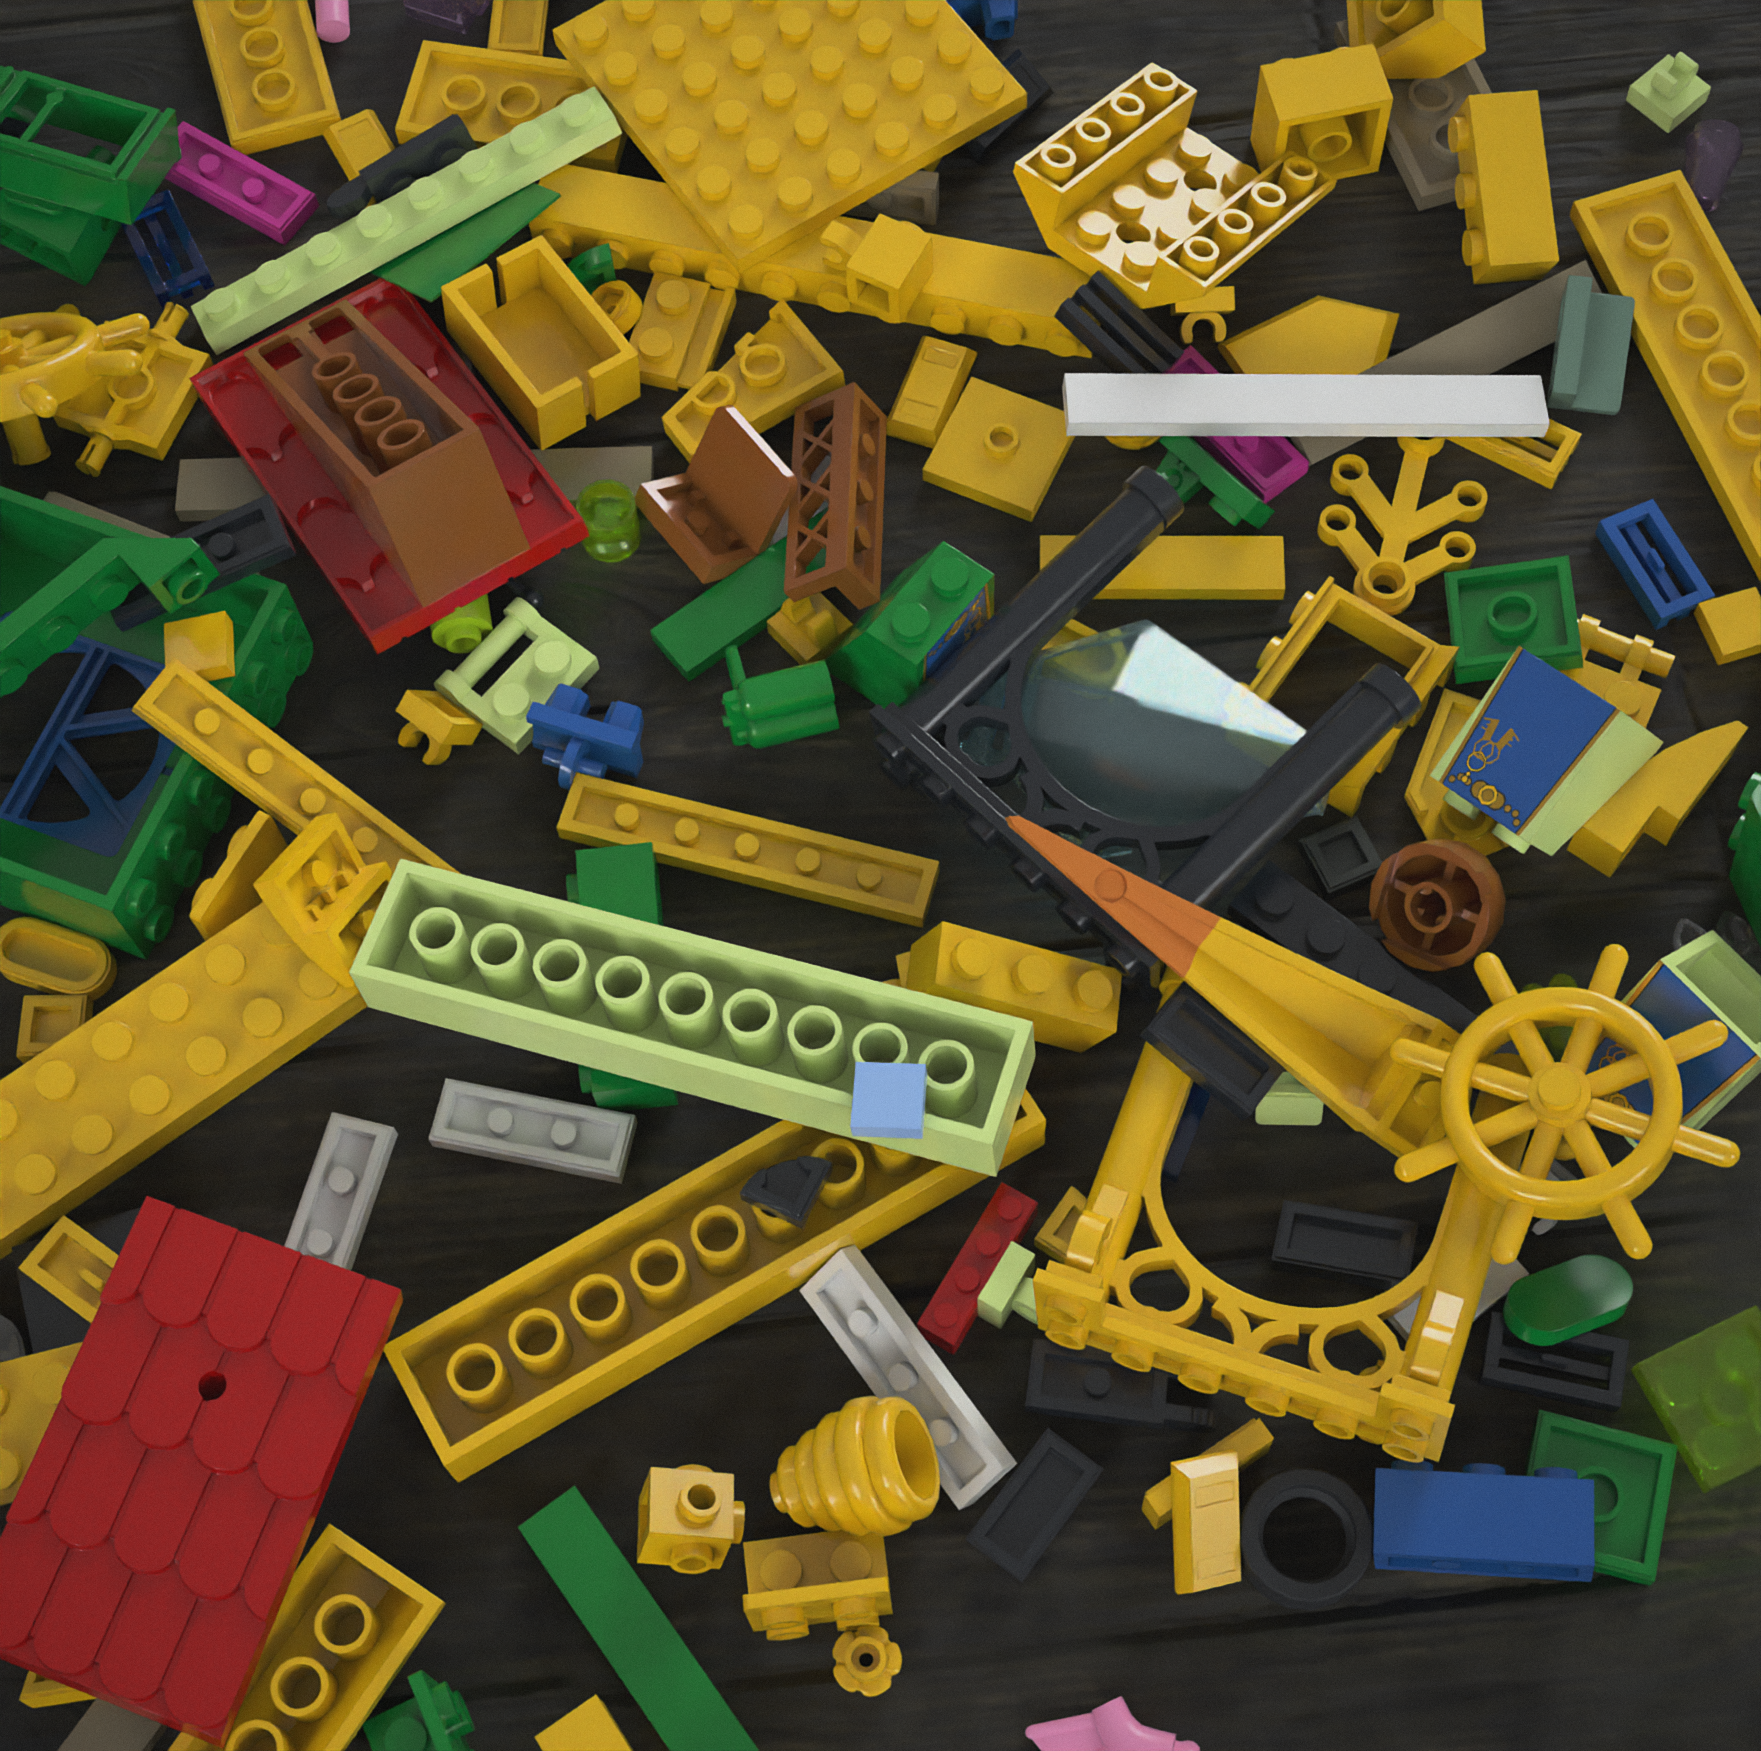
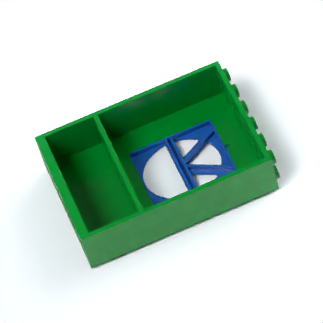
M0 486V620L3 621L101 539L150 537ZM253 574L181 606L172 615L167 612L124 632L115 624L111 612H104L78 634L72 645L59 652L86 655L0 807L1 906L95 937L105 945L146 960L148 959L155 943L163 941L168 935L174 920V907L184 888L192 886L197 880L203 864L202 854L213 833H219L227 823L231 811V799L236 789L159 732L156 754L146 775L125 798L116 801L69 740L154 728L132 712V708L83 714L106 672L113 664L134 676L146 690L150 687L165 668L164 623L226 611L233 621L235 676L208 681V683L266 727H275L283 716L288 690L296 675L301 676L307 670L313 655V642L286 584ZM56 764L90 809V814L86 818L68 822L44 823L27 820V815Z

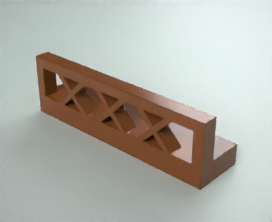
M855 382L795 407L791 471L796 476L798 487L789 504L784 593L793 602L834 586L859 610L880 602L887 416ZM833 415V419L819 437H814V422ZM828 455L831 457V464L814 484L811 482V475ZM826 501L829 503L828 511L815 528L810 530L808 528L809 520L823 502ZM822 548L825 549V567L806 574L807 566Z

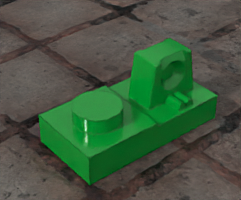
M1163 436L1159 440L1169 451L1156 472L1165 478L1175 489L1183 505L1200 489L1206 486L1215 494L1208 504L1234 526L1243 518L1260 530L1275 512L1189 436Z

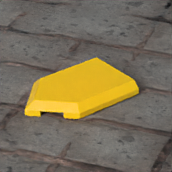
M1318 295L1219 343L1218 350L1235 374L1357 375L1387 360L1399 314Z
M1444 688L1404 798L1427 840L1444 838L1464 842L1486 856L1510 846L1491 833L1498 822L1483 811L1473 820L1443 800L1449 788L1430 776L1481 702V700Z

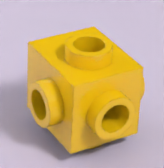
M695 1464L680 1466L676 1469L651 1467L639 1496L637 1563L670 1565L675 1571L685 1574H698L710 1569H720L731 1544H740L744 1531L745 1507L743 1501H734V1474L713 1472L706 1466Z

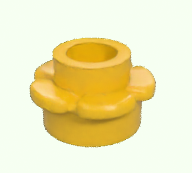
M864 1624L856 1632H844L835 1642L832 1656L836 1660V1666L833 1668V1673L838 1684L846 1691L851 1693L859 1691L866 1697H873L884 1693L890 1688L892 1676L900 1672L902 1656L899 1646L894 1642H890L885 1629L879 1626L871 1627L869 1624ZM863 1654H870L873 1657L871 1666L863 1667L860 1664L859 1659Z

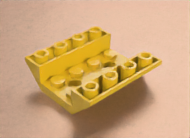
M1153 62L1017 161L1013 170L1047 247L1091 277L1097 271L1102 273L1141 310L1203 297L1332 191L1337 182L1335 177L1317 167L1311 160L1301 157L1292 150H1289L1259 174L1253 167L1242 163L1212 144L1206 137L1187 128L1198 91L1178 79L1170 71L1162 69ZM1189 188H1197L1199 190L1195 192ZM1121 240H1131L1134 242L1126 244Z

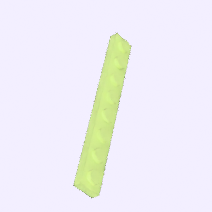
M595 86L580 94L568 97L557 107L531 121L517 125L511 132L480 149L469 151L458 161L428 177L416 180L410 187L379 204L365 208L357 216L337 227L315 235L304 245L276 260L262 264L256 271L227 287L211 292L205 299L191 306L206 340L216 355L226 351L623 134L616 117Z

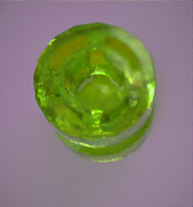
M606 479L588 484L579 493L575 502L576 511L583 518L590 535L582 540L587 553L596 560L604 562H618L630 557L638 549L641 541V529L637 517L635 496L629 487L619 481Z

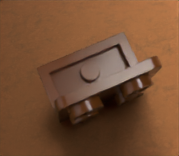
M725 405L716 408L686 473L640 484L633 502L688 565L690 570L703 584L726 578L767 549L797 491L798 482L793 472L733 405Z

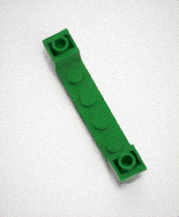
M192 538L101 539L0 622V698L20 688L28 675L54 653H59L72 645L78 634L100 615L118 607L126 599L128 592L139 583H142L169 614L172 615L184 604L198 599L205 592L208 584L218 577L220 573Z

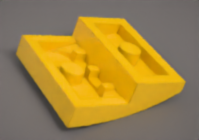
M336 812L316 816L255 881L253 886L279 925L314 963L345 988L356 986L349 971L393 873L386 861L365 866Z

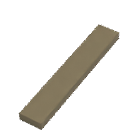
M1586 260L1357 375H1490L1555 342L1561 297L1568 275L1592 277L1591 292H1602ZM1368 436L1289 437L1294 447L1309 461V466Z

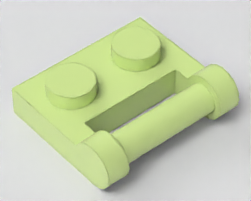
M516 597L503 610L505 618L454 671L446 670L434 682V686L438 692L483 724L482 728L519 755L533 739V724L527 723L526 715L532 702L545 705L560 683L581 689L600 668L595 655L542 618L527 601ZM523 634L533 641L482 697L471 689Z

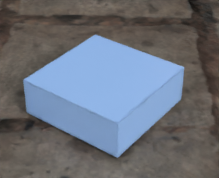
M856 1062L850 1124L852 1136L923 1139L927 1086L926 1064Z

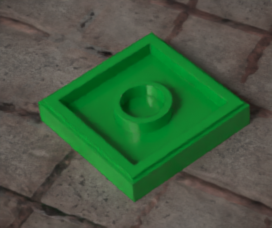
M1569 555L1444 573L1451 645L1459 646L1454 662L1456 684L1496 679L1518 646L1558 671L1583 668Z
M1539 1410L1535 1414L1524 1476H1534V1471L1539 1468L1560 1467L1576 1471L1578 1479L1594 1480V1571L1648 1586L1655 1582L1678 1445Z

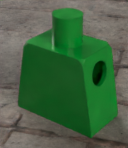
M95 145L84 158L111 165L116 156L108 149ZM5 188L1 189L0 244L86 286L123 223L67 206L61 214L50 215L8 202L4 195Z

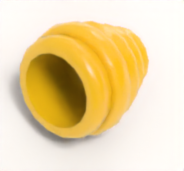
M876 1396L854 1398L846 1402L841 1411L826 1414L815 1429H810L801 1436L796 1445L785 1448L778 1459L777 1471L773 1472L770 1477V1492L775 1506L780 1512H787L794 1522L805 1528L818 1525L830 1532L844 1530L854 1536H862L872 1532L879 1536H889L907 1530L912 1522L924 1519L932 1513L938 1502L940 1491L939 1462L931 1434L915 1406L900 1396H890L881 1399Z

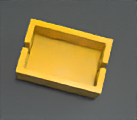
M542 235L496 258L502 306L497 308L493 272L487 264L441 286L447 332L541 451L585 428V415L590 413L597 421L641 397L639 354Z

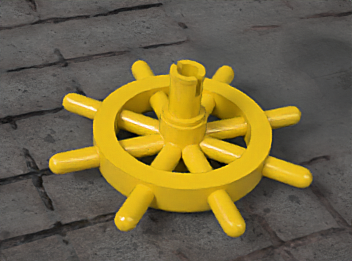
M64 304L54 312L27 313L0 318V422H2L10 445L14 464L30 465L45 460L51 455L38 416L43 418L52 417L58 410V404L84 392L103 376L134 374L141 370L143 359L135 350L106 351L105 348L145 335L150 328L146 316L136 313L96 326L91 320L80 316V311L76 306Z
M1611 944L1604 948L1588 990L1574 987H1547L1518 994L1500 959L1490 952L1481 953L1474 961V969L1493 1006L1479 1015L1465 1029L1453 1046L1452 1051L1448 1052L1407 1038H1399L1390 1045L1389 1055L1397 1064L1442 1078L1440 1106L1446 1137L1401 1156L1394 1166L1395 1175L1401 1181L1407 1183L1414 1182L1454 1163H1458L1470 1181L1482 1192L1505 1206L1490 1248L1491 1257L1499 1264L1508 1265L1515 1261L1532 1217L1551 1220H1575L1598 1216L1604 1213L1628 1256L1637 1260L1644 1259L1652 1251L1653 1244L1630 1201L1642 1194L1655 1182L1669 1163L1673 1153L1676 1152L1727 1168L1735 1165L1740 1158V1150L1734 1142L1682 1125V1085L1677 1065L1725 1043L1728 1038L1727 1027L1721 1021L1710 1020L1664 1040L1652 1024L1640 1013L1614 998L1629 957L1626 949L1619 944ZM1554 1026L1573 1027L1560 1062L1555 1063L1537 1029ZM1600 1035L1613 1040L1630 1054V1056L1586 1075ZM1512 1040L1531 1077L1489 1065L1486 1062L1500 1047ZM1647 1079L1653 1097L1652 1115L1601 1099ZM1473 1088L1521 1103L1476 1124L1472 1123L1470 1102ZM1594 1126L1640 1142L1626 1158L1612 1167L1591 1127ZM1534 1129L1519 1172L1501 1162L1488 1150V1148ZM1554 1158L1565 1161L1575 1158L1585 1176L1583 1179L1571 1181L1546 1180Z

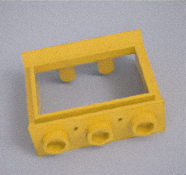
M1329 576L1316 595L1307 591L1299 600L1289 620V623L1293 626L1282 640L1274 636L1269 641L1256 665L1260 672L1250 686L1241 682L1230 695L1223 709V714L1228 717L1224 741L1270 768L1299 740L1298 737L1259 714L1326 621L1406 666L1410 671L1404 679L1418 695L1422 705L1421 710L1403 728H1393L1321 799L1352 818L1359 808L1365 786L1376 771L1381 774L1385 770L1394 754L1397 741L1408 725L1414 727L1423 715L1432 690L1436 685L1443 688L1449 680L1459 646H1445L1434 642L1334 584L1335 579Z

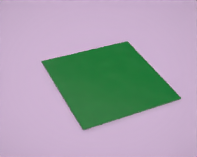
M531 183L370 271V273L432 303L442 295L441 286L470 272L559 199L561 194L536 183Z

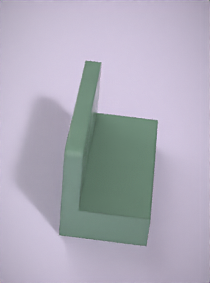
M1568 275L1561 297L1546 406L1547 408L1616 415L1621 407L1635 300L1629 296L1591 292L1592 277Z

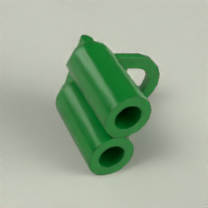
M736 645L726 648L725 657L733 690L723 694L721 701L722 705L724 704L726 715L721 717L724 728L729 727L731 741L734 746L750 744L755 749H762L839 729L834 705V691L824 659L746 679Z

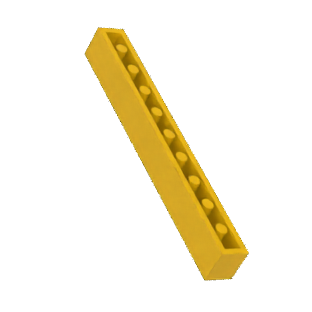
M569 164L540 178L538 185L560 193L561 197L529 222L532 239L542 235L561 259L575 258L591 248L609 243L614 269L628 268L648 273H655L656 271L707 282L714 288L723 291L726 290V287H730L736 290L766 295L775 301H780L781 299L785 302L790 300L822 306L832 312L842 313L849 311L875 316L885 322L897 324V322L849 302L847 297L846 271L837 270L823 264L822 256L828 247L821 244V235L830 222L739 274L667 183ZM842 216L834 219L848 226L863 238L874 223ZM927 233L932 235L933 272L901 323L906 322L931 327L945 334L954 335L962 333L988 338L1001 345L1011 346L1019 344L1045 349L1063 357L1076 355L1092 359L1093 353L1054 317L1060 305L1068 297L1071 298L1080 286L1086 285L1091 276L1063 258ZM1082 306L1080 309L1100 327L1101 323Z

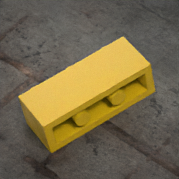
M1538 90L1468 95L1455 115L1451 117L1448 125L1449 148L1452 153H1458L1460 173L1455 181V200L1459 209H1465L1467 230L1464 231L1462 237L1464 263L1467 266L1472 265L1474 284L1542 279L1557 264L1559 255Z
M942 921L911 945L906 989L1033 1021L1034 1041L1082 1053L1116 1033L1122 974L1115 968Z

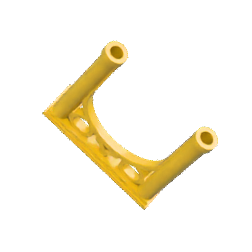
M1166 966L1159 985V990L1163 996L1158 1010L1173 991L1184 981L1168 966ZM1146 1041L1084 1210L1072 1234L1064 1264L1049 1260L1046 1270L1039 1268L1036 1270L1033 1278L1038 1329L1046 1331L1045 1335L1051 1341L1070 1349L1082 1350L1085 1348V1345H1089L1110 1352L1114 1361L1132 1370L1148 1372L1151 1370V1367H1155L1178 1375V1380L1183 1385L1198 1392L1216 1394L1221 1389L1245 1397V1402L1248 1406L1267 1415L1282 1417L1285 1416L1287 1411L1314 1420L1313 1425L1315 1428L1336 1438L1353 1439L1356 1434L1383 1443L1382 1448L1385 1452L1401 1460L1419 1463L1423 1462L1424 1458L1439 1462L1455 1407L1454 1404L1449 1403L1491 1264V1244L1505 1206L1482 1192L1470 1181L1457 1163L1430 1249L1415 1270L1390 1290L1355 1304L1327 1308L1282 1305L1247 1294L1227 1284L1200 1264L1180 1241L1167 1217L1161 1196V1174L1194 1081ZM1498 1053L1492 1055L1486 1062V1064L1531 1077L1520 1055ZM1480 1090L1471 1118L1472 1123L1476 1124L1521 1103ZM1530 1130L1488 1148V1150L1501 1162L1518 1171ZM1144 1206L1148 1224L1158 1247L1136 1252L1124 1260L1142 1207ZM1174 1269L1188 1288L1190 1294L1186 1303L1179 1309L1165 1312L1138 1303L1131 1295L1130 1286L1135 1278L1143 1273ZM1111 1295L1116 1297L1118 1306L1108 1303ZM1203 1297L1214 1304L1211 1310V1317L1224 1324L1231 1333L1233 1344L1187 1329L1196 1322L1202 1312ZM1420 1297L1405 1349L1401 1351L1396 1336L1383 1320L1399 1313ZM1249 1322L1260 1326L1251 1333ZM1359 1329L1381 1350L1384 1364L1377 1372L1367 1376H1358L1349 1371H1341L1333 1367L1325 1358L1323 1351L1325 1344L1334 1336ZM1299 1333L1311 1334L1308 1350V1363L1311 1370L1264 1355L1273 1346L1284 1343L1298 1345Z

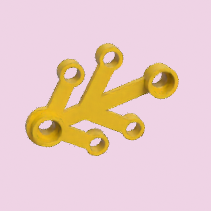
M1397 437L1398 444L1405 453L1392 506L1368 475L1369 468L1363 458L1354 454H1345L1337 458L1333 464L1330 477L1332 488L1341 495L1353 497L1383 538V543L1378 557L1355 528L1356 517L1353 511L1340 504L1330 505L1321 512L1317 528L1318 536L1327 545L1339 546L1357 571L1353 584L1354 595L1389 616L1397 615L1409 607L1414 598L1415 586L1442 571L1467 570L1471 566L1476 552V545L1472 537L1464 532L1453 531L1442 537L1438 547L1403 562L1408 544L1454 520L1466 523L1474 522L1484 513L1488 500L1487 491L1480 483L1471 480L1459 482L1454 486L1451 494L1416 511L1428 458L1437 454L1442 449L1446 437H1428L1430 440H1420L1415 437ZM1351 470L1357 473L1359 478L1348 480L1343 478L1340 472ZM1471 497L1477 502V505L1465 506L1460 503L1458 498ZM1337 520L1344 523L1347 528L1337 531L1331 529L1327 523ZM1457 547L1463 550L1466 555L1460 558L1453 557L1447 553L1446 549ZM1377 585H1386L1390 587L1394 593H1380L1376 591L1374 587Z

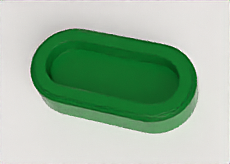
M1600 1255L1579 1256L1517 1280L1508 1292L1503 1307V1318L1509 1330L1521 1340L1539 1346L1554 1345L1618 1320L1626 1311L1633 1293V1283L1628 1272L1614 1260Z

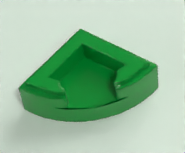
M609 243L591 248L567 264V267L590 295L599 286L616 280Z

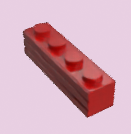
M1001 1182L917 1323V1329L926 1340L955 1355L978 1316L977 1298L1011 1241L1020 1245L1038 1214V1202Z

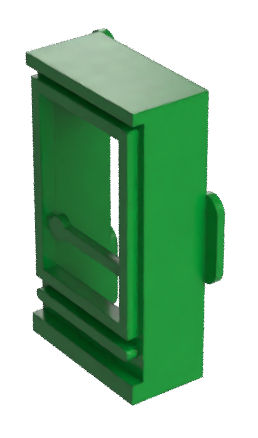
M0 66V124L5 117L30 123L20 139L0 133V187L5 188V199L10 203L50 215L61 214L67 206L132 225L174 163L182 158L179 147L176 110L167 107L165 112L162 113L160 109L26 70L22 72L17 71L12 66ZM48 124L120 145L122 150L112 164L108 165L31 141L43 125Z

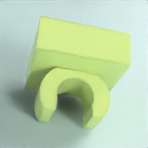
M1680 51L1675 59L1668 54L1630 85L1626 101L1669 133L1707 101L1711 86L1696 76L1699 65Z
M1011 1241L977 1298L978 1316L1001 1329L1011 1311L1015 1310L1027 1320L1038 1325L1033 1279L1031 1278L1035 1270L1034 1253Z

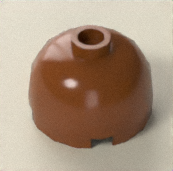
M1439 838L1407 845L1382 862L1371 883L1369 910L1372 921L1379 919L1381 930L1387 937L1382 942L1391 954L1410 967L1436 972L1467 963L1493 942L1504 921L1506 898L1500 876L1485 855L1467 843Z

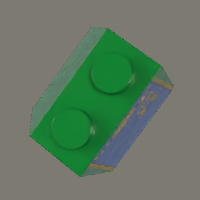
M941 542L896 576L880 595V602L871 605L826 657L825 662L829 673L884 709L892 701L898 706L994 615V573L948 543Z

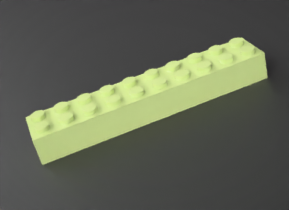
M400 859L349 971L369 1008L997 1177L1036 1057L1033 1021ZM856 1062L926 1064L927 1086L923 1139L852 1136L850 1124Z

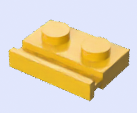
M655 271L642 305L641 315L635 324L629 340L631 346L639 354L640 383L678 391L680 387L691 389L708 371H713L737 303L735 288L726 287L725 291L712 289L710 283Z

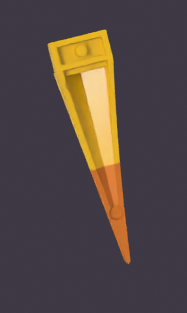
M1020 816L1005 817L1010 828L1267 1054L1281 1064L1284 1069L1355 1131L1364 1133L1399 1158L1444 1138L1445 1130L1440 1106L1442 1078L1397 1064L1391 1059L1389 1048L1393 1041L1399 1038H1407L1451 1052L1461 1036L1457 1031L1440 1019L1382 994L1225 920Z

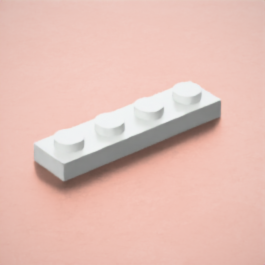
M856 1245L841 1248L799 1290L876 1397L881 1399L890 1396H900L918 1410L934 1442L939 1462L940 1484L959 1510L974 1504L1017 1464Z

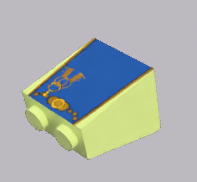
M1518 646L1430 776L1449 788L1443 800L1473 820L1478 817L1481 811L1496 820L1498 823L1491 833L1511 847L1525 854L1530 845H1533L1552 856L1658 751L1663 741L1620 709Z
M1713 930L1660 959L1621 1001L1649 1021L1664 1040L1710 1020L1721 1021L1727 1027L1728 1038L1725 1043L1677 1065L1682 1085L1683 1126L1700 1130L1761 1072V976ZM1600 1035L1586 1075L1630 1056V1054L1613 1040ZM1647 1079L1601 1099L1652 1115L1653 1097ZM1625 1137V1139H1626L1634 1148H1635V1147L1639 1144V1142H1640V1141H1638V1140Z

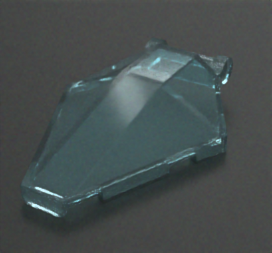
M1148 619L1041 650L1030 668L1024 686L1022 701L1024 724L1034 750L1052 776L1066 790L1090 807L1117 819L1141 825L1175 826L1189 824L1219 813L1240 798L1307 732V730ZM1007 673L980 698V705L1004 708ZM984 726L971 729L968 740L961 741L960 748L979 765L988 767L998 765L1010 753V735L1004 732L1003 750L994 749L992 745L997 729ZM1021 766L1016 775V778H1014L1011 781L1027 797L1026 793L1020 787L1019 776L1025 774V771ZM1330 791L1304 817L1322 816ZM1044 798V801H1045V810L1055 809V808ZM1085 830L1081 840L1071 834H1059L1065 840L1081 847L1086 838L1092 833ZM1112 846L1105 848L1097 856L1107 858L1132 853V848Z

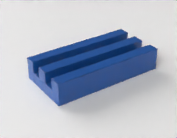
M1653 499L1599 521L1595 531L1597 538L1656 630L1667 626L1669 620L1674 617L1677 621L1688 617L1690 611L1696 609L1698 603L1714 599L1715 594ZM1642 522L1688 595L1681 596L1665 571V564L1654 548L1649 546L1635 523Z

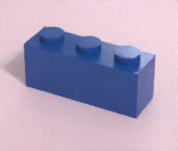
M1405 1460L1391 1462V1469L1376 1468L1373 1548L1375 1569L1591 1582L1595 1566L1594 1480L1578 1479L1576 1471L1560 1467L1536 1469L1534 1476L1505 1475V1469L1501 1466L1485 1463L1464 1465L1462 1473L1433 1471V1465L1425 1461L1419 1463Z

